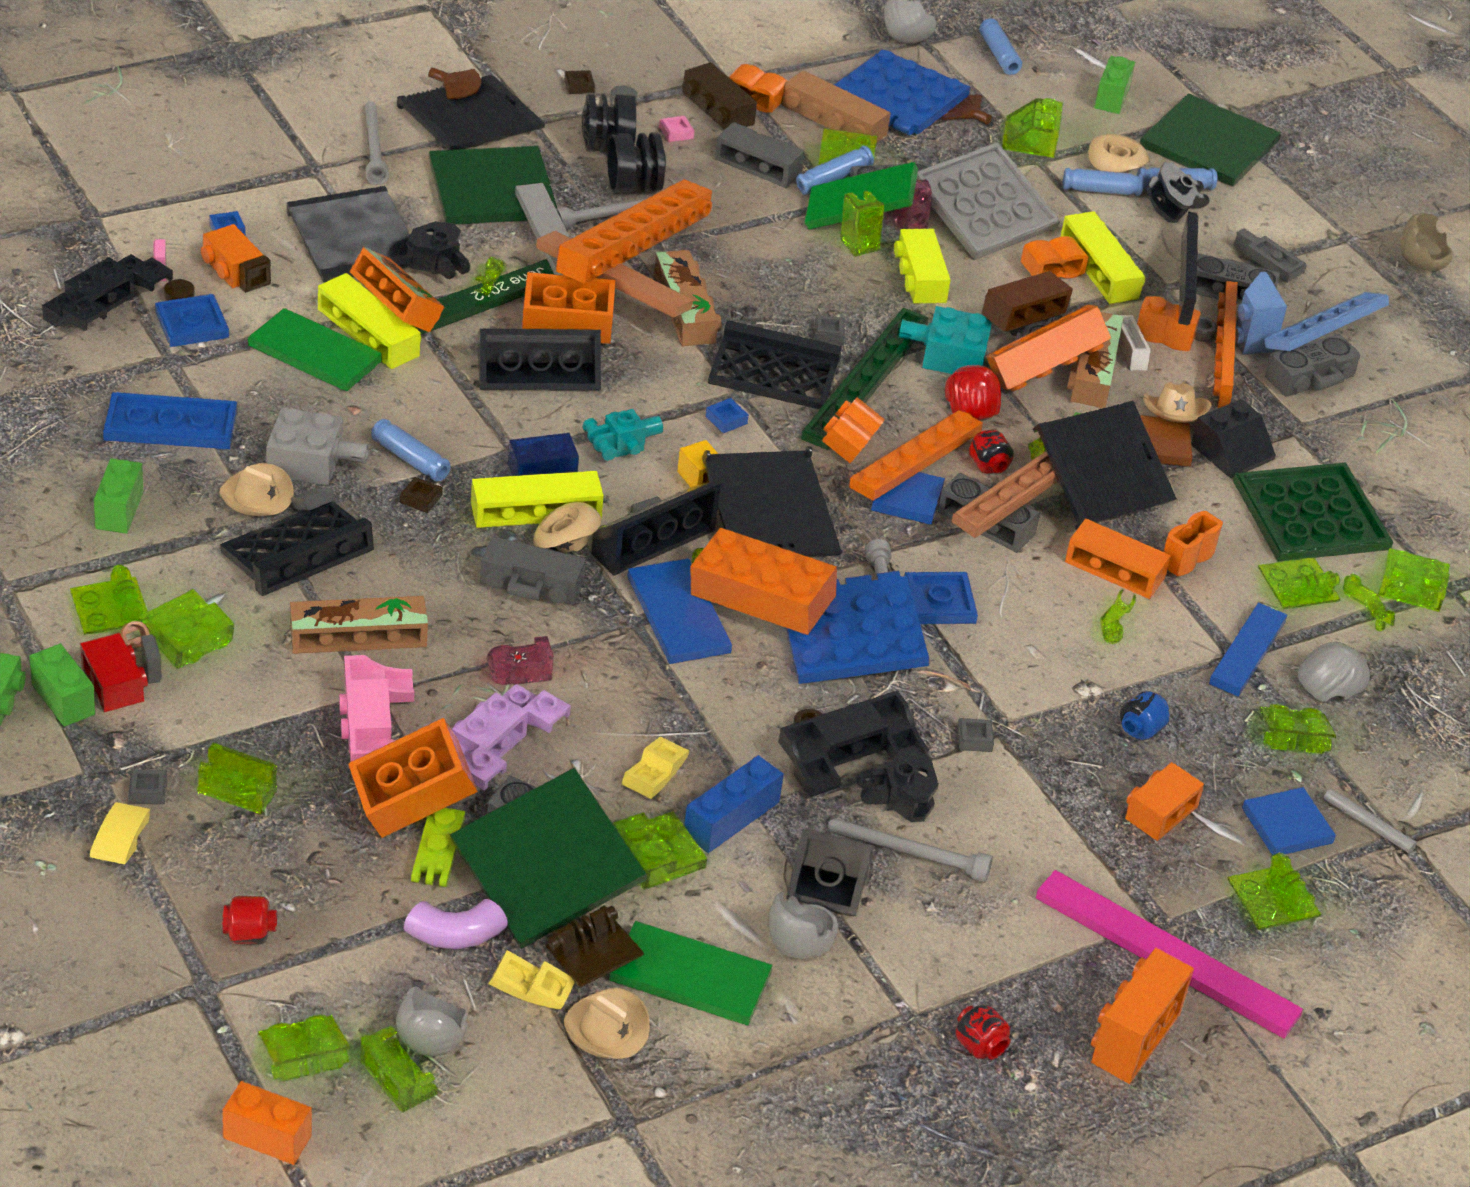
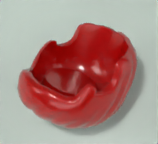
M967 365L958 368L948 377L945 384L946 400L950 402L952 413L960 410L969 413L977 420L992 418L1000 413L1001 387L998 377L992 370L981 365Z

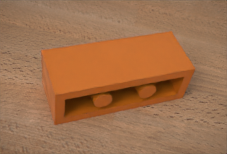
M1085 519L1070 538L1065 562L1151 599L1166 577L1171 555Z

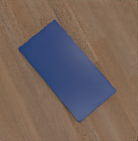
M112 392L103 430L104 441L230 449L237 414V401Z
M689 558L629 568L627 574L628 580L669 664L728 654L732 651V643L712 603L691 595V562Z

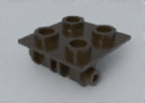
M613 905L609 907L601 906L600 909L589 914L590 919L583 915L581 917L582 927L577 920H574L571 924L552 931V936L548 937L549 944L546 945V948L580 988L644 955L641 948L616 921L619 916Z

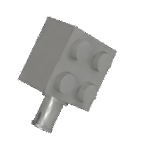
M281 407L266 446V463L282 468L291 480L329 486L339 459L366 464L369 444L343 441V417Z

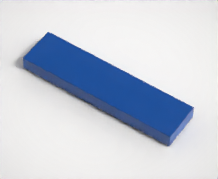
M1258 602L1211 675L1209 684L1239 697L1284 626L1287 614Z

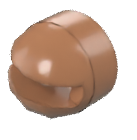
M139 621L125 624L120 631L125 644H131L133 649L142 647L141 636L128 640L126 634L139 630L141 636L149 635L147 626Z

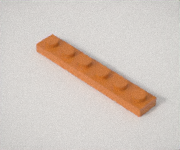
M1226 281L1225 292H1219L1217 344L1213 396H1218V408L1231 403L1233 391L1238 282Z
M958 410L851 476L849 488L874 501L974 438L982 431L983 422L973 418L969 413Z

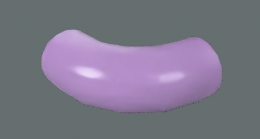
M489 899L482 900L468 911L457 913L442 911L426 901H422L408 914L404 923V931L433 947L457 950L484 943L501 933L508 923L504 911Z

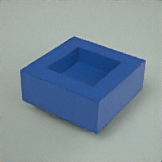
M238 211L209 215L212 231L234 224L246 236L245 226Z
M732 398L706 407L705 417L724 434L748 424L749 414Z

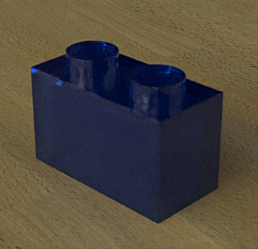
M570 433L509 440L508 466L512 476L578 472L579 455Z

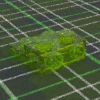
M1389 548L1378 596L1440 612L1447 591L1450 564L1437 559L1411 554L1407 551Z
M194 589L138 617V621L147 626L149 635L153 634L156 638L158 649L177 669L189 663H196L204 655L216 649H222L233 641L235 623L215 602L208 605Z
M674 811L648 819L646 814L642 812L613 822V825L647 874V880L640 883L644 890L706 868L707 857Z

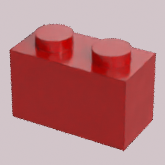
M120 633L80 643L82 669L92 682L94 693L104 713L144 702L143 687L148 686L145 670L142 666L137 667L133 647L131 644H125Z

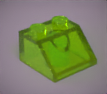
M1036 98L1006 116L1002 141L1003 150L1054 158L1060 132L1063 102L1051 98Z

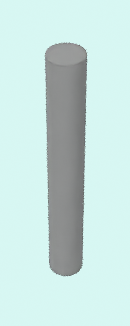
M1330 788L1326 792L1324 800L1410 854L1416 847V841L1334 789Z

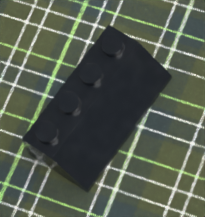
M480 328L478 331L480 390H601V330Z
M718 480L693 486L600 526L593 533L591 554L615 576L629 568H633L715 531L721 483Z

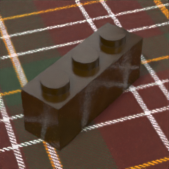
M709 62L684 71L682 93L724 130L733 122L745 127L755 124L757 102L714 64Z

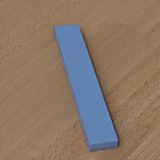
M1371 292L1361 293L1265 338V346L1269 349L1284 351L1296 349L1388 306L1389 296Z

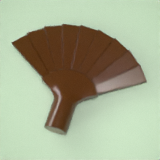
M431 67L428 72V77L443 83L447 99L472 96L481 86L480 75L475 69L447 73Z
M974 94L967 96L940 118L942 120L972 118L988 125L992 120V115L981 111L983 95Z

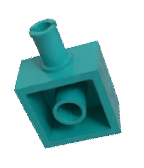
M936 306L932 323L928 325L903 319L899 338L925 342L926 350L922 368L952 374L962 366H983L992 322L979 313L973 314L950 307Z

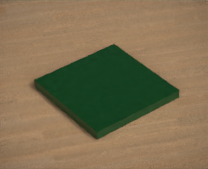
M1188 93L1141 138L1140 144L1145 149L1188 168H1204L1206 170L1213 168L1217 172L1218 181L1234 187L1280 140L1281 132Z
M539 146L429 151V162L445 223L457 225L528 221L515 195L516 186L543 183L557 209Z
M1346 462L1235 473L1233 482L1278 562L1385 551L1392 548L1393 540Z
M575 767L450 834L453 844L489 900L495 902L504 911L507 917V928L521 949L647 880L646 872Z

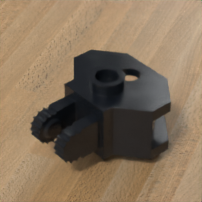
M1164 162L1161 165L1158 176H1152L1146 188L1155 211L1169 223H1178L1190 208H1204L1210 202L1208 195L1201 193L1204 189L1203 183L1199 180H1193L1190 174H1185L1174 163Z
M435 221L412 229L407 243L410 247L404 263L409 268L429 271L433 275L440 273L444 278L452 279L456 277L457 271L461 274H466L470 272L471 267L467 257L465 258V255L459 251L461 230L455 224Z
M901 748L891 762H884L883 769L863 770L856 777L857 785L863 789L860 793L863 803L870 805L885 804L887 811L894 810L910 822L925 821L934 808L935 802L932 796L937 791L939 783L932 760L916 748ZM919 771L926 773L927 776H923Z

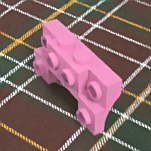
M366 655L344 656L346 694H339L340 715H346V718L341 719V739H348L350 762L396 741L391 739L390 703L414 702L412 669L387 667L372 661Z

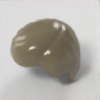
M1426 213L1414 214L1406 223L1400 241L1401 252L1406 261L1427 271L1442 270L1450 264L1453 258V251L1447 244L1446 232L1441 233L1436 227V223L1439 220L1437 216Z

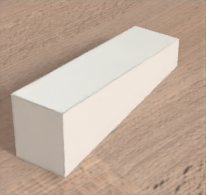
M1119 315L1124 316L1119 342L1129 370H1147L1151 349L1133 315Z

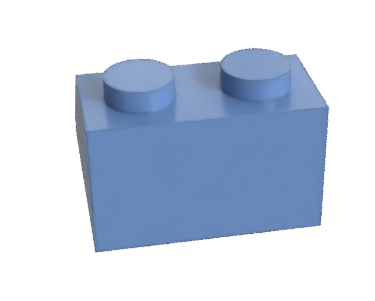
M1260 272L1245 290L1242 303L1238 306L1235 344H1237L1243 355L1275 352V349L1266 348L1265 338L1281 331L1287 305L1267 272Z

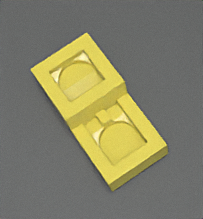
M657 738L644 748L641 761L624 773L622 785L652 799L676 774L688 757L689 750L665 738Z
M115 802L97 833L90 851V857L126 864L137 849L138 835L149 822L150 809Z
M508 950L501 958L489 982L493 987L516 998L560 1010L564 1006L575 983L570 975L546 961L538 968Z

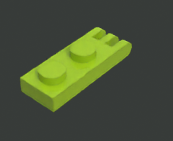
M443 808L427 816L412 870L411 882L419 883L421 873H426L425 884L433 885L435 875H440L439 886H448L457 852L450 834L463 827L465 811Z

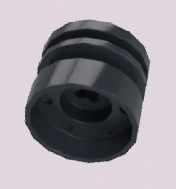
M605 93L600 94L598 106H596L595 94H586L581 119L582 136L585 141L586 151H594L595 140L598 139L599 150L604 152L607 140L611 134L629 133L635 145L636 100L634 94L616 93L613 106H608Z
M651 132L648 138L645 133H639L636 146L629 133L611 134L609 136L607 170L609 184L613 193L633 192L636 180L642 192H647L649 187L653 191H661L663 189L666 156L663 141L658 132Z

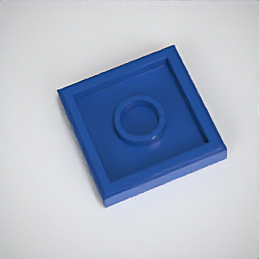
M214 294L155 303V312L170 347L229 338V328Z
M918 472L874 500L871 510L932 525L945 478Z
M905 572L904 576L908 577L920 624L977 623L978 613L967 572Z
M1304 787L1247 799L1243 802L1242 810L1273 857L1334 843L1335 833Z

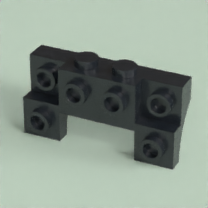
M130 254L118 262L108 257L65 281V292L42 305L43 319L55 327L61 324H70L85 331L88 329L87 323L92 322L98 317L103 320L106 319L107 312L135 296V285L152 292L155 290L154 284L164 278L169 281L173 279V270L152 257L142 261Z
M898 690L780 728L778 741L795 764L793 775L809 797L840 788L842 778L835 770V766L883 750L887 752L892 760L901 748H916L927 757L929 753V748L915 727L908 703Z

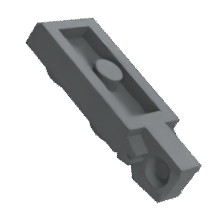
M1245 228L1237 231L1233 245L1242 253L1255 260L1259 265L1266 269L1280 272V279L1289 282L1305 272L1307 266L1305 262L1268 237L1263 236L1259 238Z

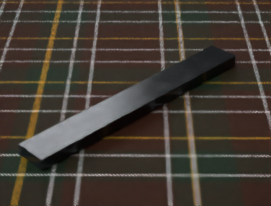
M1189 211L1181 236L1178 324L1189 325L1191 322L1197 295L1198 215Z

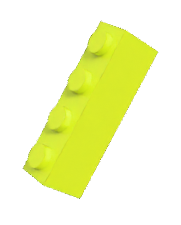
M1095 211L1066 215L1061 236L1074 238L1089 256L1085 272L1107 302L1113 304L1140 299L1141 290L1145 284L1143 272L1139 270L1130 255L1122 248L1117 238L1112 235Z
M345 273L318 285V310L357 342L381 352L382 362L390 369L420 356L421 333L418 329L403 322L376 296L350 275Z
M597 471L472 479L471 506L476 528L540 524L552 511L573 502H583L592 506L602 519L604 495Z

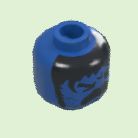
M1142 691L1124 703L1120 709V720L1123 729L1138 740L1152 738L1165 728L1169 722L1170 714L1167 702L1162 696L1151 691Z

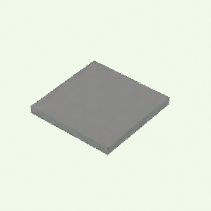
M998 142L925 168L917 173L916 187L973 260L1053 230L1061 222Z

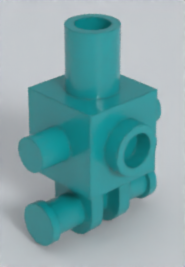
M634 409L621 412L614 411L609 415H605V424L598 426L594 418H588L582 424L584 431L588 432L587 438L597 452H601L602 457L607 461L629 454L637 455L644 451L645 437L663 433V423L659 416L640 419Z

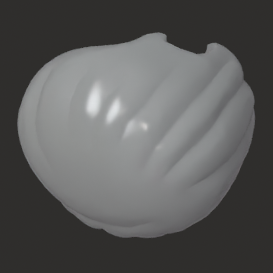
M886 1L884 6L885 27L894 40L905 44H915L928 39L935 32V17L928 15L919 1Z
M1335 641L1317 647L1303 660L1298 669V680L1307 692L1320 702H1327L1335 696H1343L1342 699L1347 700L1367 687L1370 680V672L1365 659L1357 650L1344 643Z
M784 892L777 894L769 912V929L775 947L782 954L795 959H810L829 951L838 932V922L835 915L819 905L800 904L794 896H791L787 901H783Z
M412 987L403 998L396 1014L397 1033L407 1047L420 1055H442L454 1049L461 1042L468 1026L466 1022L467 1013L465 1009L448 1004L419 987Z

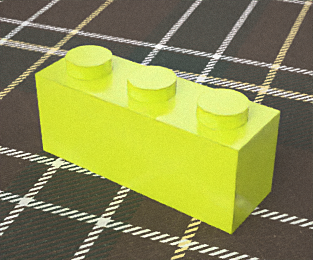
M901 229L899 240H896L894 243V255L900 260L899 269L900 274L905 276L906 292H910L913 303H947L951 279L934 229Z

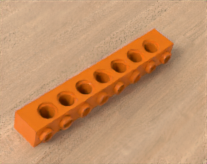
M686 179L679 181L560 244L556 272L586 284L604 274L610 268L616 267L619 263H624L707 217L712 209V190Z

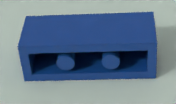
M756 756L687 805L683 835L709 854L780 802L784 773L761 756Z

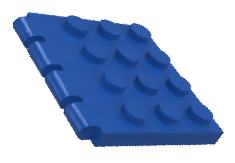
M883 49L834 84L855 96L891 112L889 127L893 125V129L907 135L913 133L920 134L969 96L970 86L961 83L957 79L944 76L936 70L925 68L912 60L904 59L891 51Z
M899 571L877 573V580L873 581L871 575L845 578L844 585H840L839 579H837L835 598L808 635L786 628L798 684L929 666V655L908 577H901Z

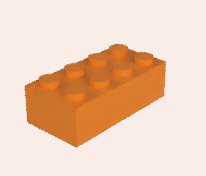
M721 527L690 566L691 595L806 635L810 633L836 596L837 566Z

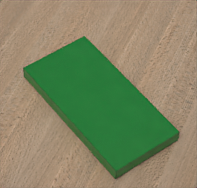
M906 163L812 186L805 218L808 230L912 206L918 173L916 163Z
M283 308L248 337V346L346 392L382 362L381 352L286 308Z
M638 921L634 922L629 936L641 948L644 955L610 972L609 981L749 1026L771 975L772 964Z

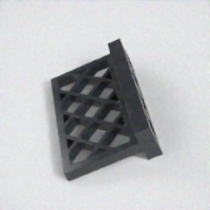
M727 320L724 327V336L708 377V384L820 410L828 399L835 374L837 375L842 346ZM726 349L741 352L742 354L731 358ZM758 356L771 360L759 364L754 357ZM748 360L753 368L741 372L736 364ZM789 363L800 367L788 371L783 364ZM729 367L735 374L730 377L717 375L719 371ZM777 367L781 375L770 379L765 371ZM812 370H819L828 374L817 378ZM805 373L810 381L799 385L794 378ZM759 374L764 382L754 384L750 383L747 378ZM788 381L792 389L784 391L779 390L776 385ZM816 387L821 393L820 399L809 397L805 391Z
M332 501L309 511L303 510L220 544L222 554L255 581L256 591L260 595L265 596L374 550L372 523L365 517L356 520ZM329 512L334 515V517H319ZM297 525H301V526H306V529H302V528H292V527H295V526H297ZM314 526L329 527L328 530H319L313 528ZM268 537H279L278 540L265 539ZM286 538H301V541L285 540ZM241 548H251L250 552L236 551ZM259 549H268V550H273V552H272V553H265V552H258V550H259Z

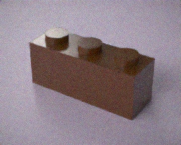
M1047 271L988 289L981 314L1006 332L1066 313L1073 288L1051 271Z

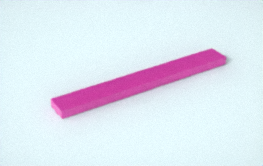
M1054 870L1037 890L1036 899L1140 958L1147 959L1156 947L1194 968L1189 984L1191 987L1285 1039L1302 1015L1303 1008L1057 870Z

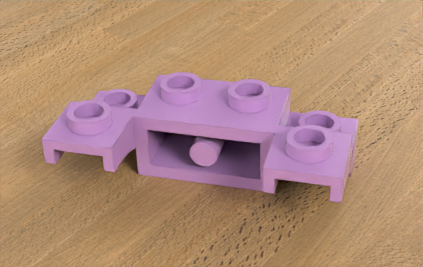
M517 684L503 696L495 692L485 702H480L469 716L464 720H459L452 729L459 740L475 785L485 791L488 788V782L499 772L502 774L506 772L507 762L501 759V757L526 736L527 724L550 733L555 722L562 716L568 717L570 715L571 705L545 690L536 696Z

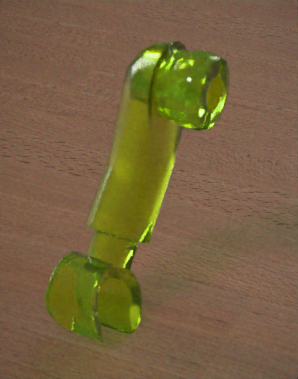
M490 257L487 260L485 275H477L475 277V280L483 283V286L474 291L484 295L491 294L496 280L506 272L507 265L503 259Z
M1350 574V576H1345L1344 594L1368 609L1370 614L1375 617V629L1379 632L1385 630L1386 623L1394 626L1395 613L1393 611H1385V606L1379 596L1361 584V578L1358 575Z
M1124 589L1119 591L1114 604L1100 618L1102 637L1109 644H1117L1123 638L1124 629L1119 621L1125 613L1131 612L1136 602L1135 594L1130 604L1122 602L1121 596Z

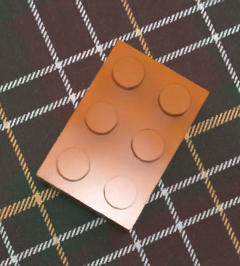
M527 272L522 329L601 330V343L611 344L616 280L595 278L584 284L565 275Z
M444 717L348 763L366 817L382 838L478 792L459 740Z
M1156 947L1147 959L1141 957L1132 972L1133 978L1130 982L1124 980L1115 994L1116 1000L1114 1003L1110 1004L1107 1002L1098 1016L1097 1022L1101 1026L1091 1041V1046L1095 1048L1091 1063L1130 1084L1180 1016L1194 968Z

